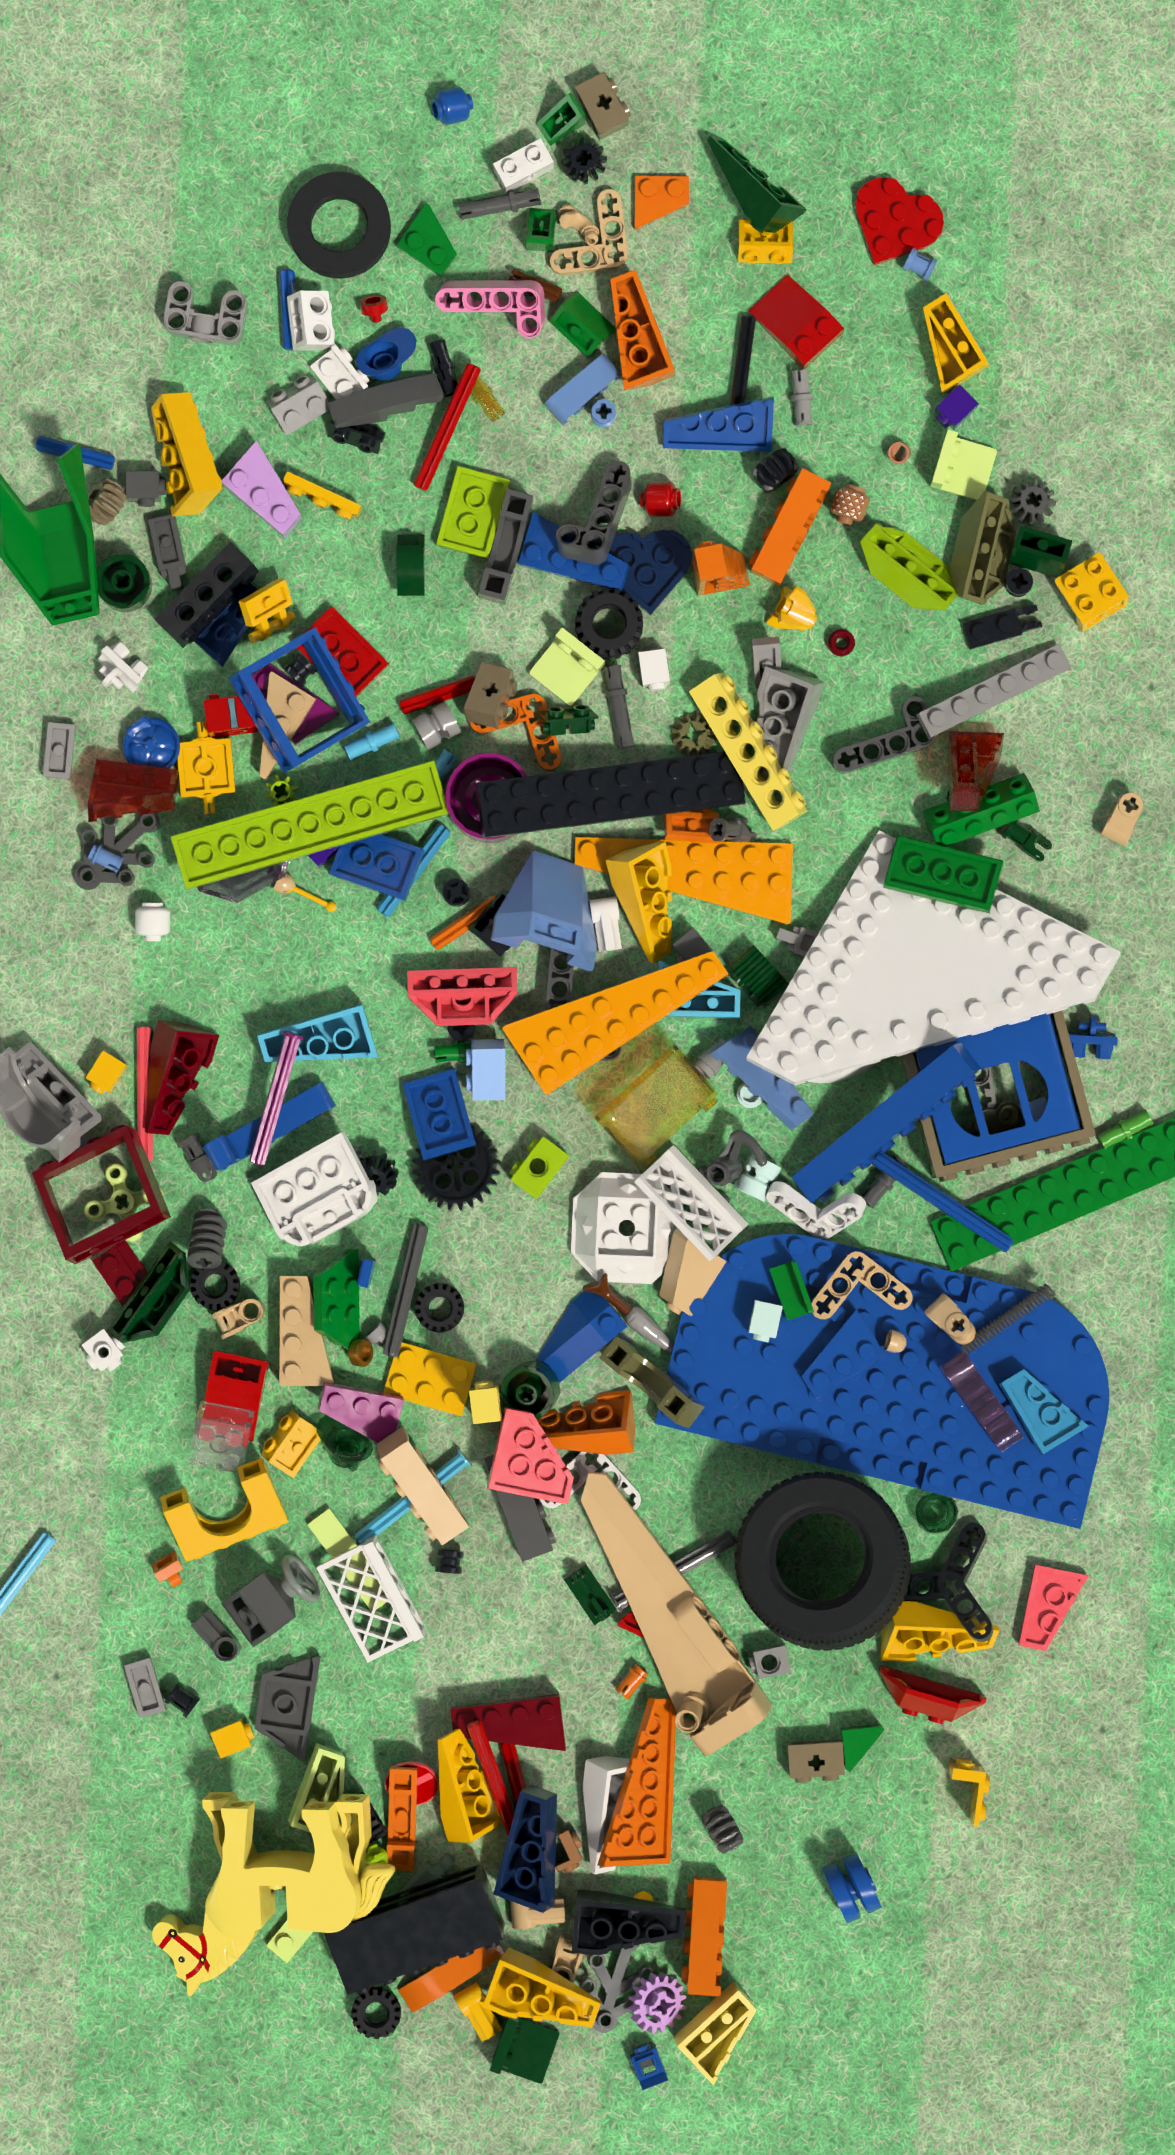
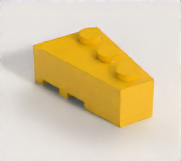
M947 293L923 307L943 394H946L990 367V364Z

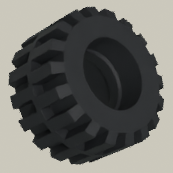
M603 588V591L598 592L596 590L592 592L591 596H586L583 599V603L577 609L575 629L578 640L595 654L604 657L603 659L606 660L614 657L618 659L624 654H629L639 643L643 632V614L638 607L639 604L631 598L630 594L627 592L624 594L620 589L609 590V588ZM603 609L619 611L625 619L623 633L613 639L600 637L593 628L595 615Z

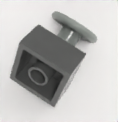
M286 1555L282 1559L281 1565L284 1578L280 1580L262 1573L221 1603L252 1647L273 1635L296 1617L294 1597L296 1595H299L308 1602H316L320 1597L319 1585L314 1575L299 1558L293 1555Z

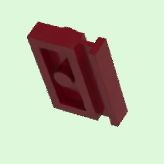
M126 1240L113 1246L92 1261L122 1306L126 1304L148 1273Z

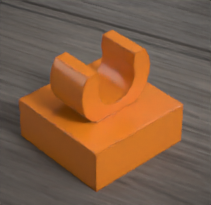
M176 1551L152 1564L154 1575L159 1583L168 1579L173 1588L182 1583L179 1571L183 1569V1566Z

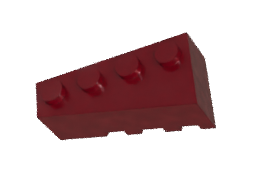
M560 1694L451 1706L450 1708L453 1731L460 1729L466 1739H471L467 1727L468 1723L480 1720L490 1742L566 1751Z

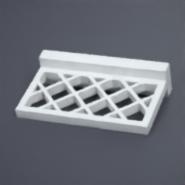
M674 1145L634 1181L709 1262L748 1225L743 1217ZM645 1179L655 1181L656 1188H653ZM663 1184L670 1185L672 1193L665 1191ZM667 1199L674 1201L675 1208H672L667 1203ZM682 1203L689 1205L690 1212L683 1210ZM686 1219L693 1221L694 1228H691L686 1223ZM701 1223L708 1225L709 1232L702 1230ZM705 1239L712 1241L713 1250L705 1243Z
M377 1535L317 1565L316 1568L367 1663L425 1636L427 1628ZM361 1551L367 1560L365 1570L350 1565L352 1556ZM333 1565L344 1568L341 1581L330 1578L326 1569ZM369 1565L373 1572L368 1571ZM348 1570L363 1574L359 1587L344 1583ZM366 1576L378 1580L380 1584L378 1593L362 1589ZM334 1585L339 1586L338 1592ZM342 1588L358 1592L354 1605L342 1601L340 1597ZM382 1589L386 1596L381 1595ZM360 1594L376 1598L372 1611L357 1606ZM379 1600L391 1604L393 1608L391 1617L375 1612ZM355 1611L370 1616L367 1629L355 1625L353 1621ZM373 1618L389 1622L385 1635L370 1630ZM392 1623L402 1626L407 1636L401 1639L388 1636ZM368 1635L383 1640L381 1649L370 1653L366 1645ZM386 1641L391 1642V1644L385 1646Z

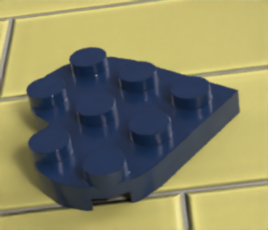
M674 530L654 531L645 538L636 533L616 534L609 554L630 566L622 592L630 594L631 598L637 601L639 607L650 616L686 575L691 566L692 559L689 542L683 535Z

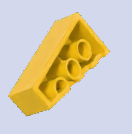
M191 393L161 394L152 405L151 410L157 441L163 442L162 456L160 457L162 467L167 466L170 482H166L167 494L172 493L175 505L170 507L171 515H196L202 513L222 490V481L217 474L214 457L209 450L205 438L206 433L201 426L197 414V405L193 402Z

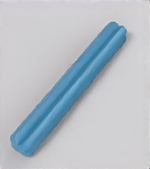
M438 824L421 846L425 852L413 884L450 835L449 829L442 824ZM385 895L377 906V910L384 916L389 917L401 900Z

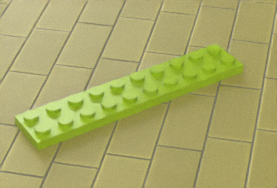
M431 761L171 836L185 888L189 890L449 814L435 761Z

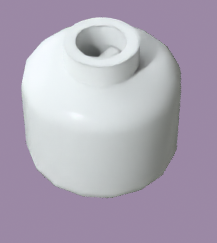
M143 902L142 907L136 909V933L145 936V941H161V936L169 934L170 910L167 907H163V902Z

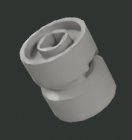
M446 702L433 707L431 714L424 712L412 719L427 750L441 744L444 737L450 739L462 733Z

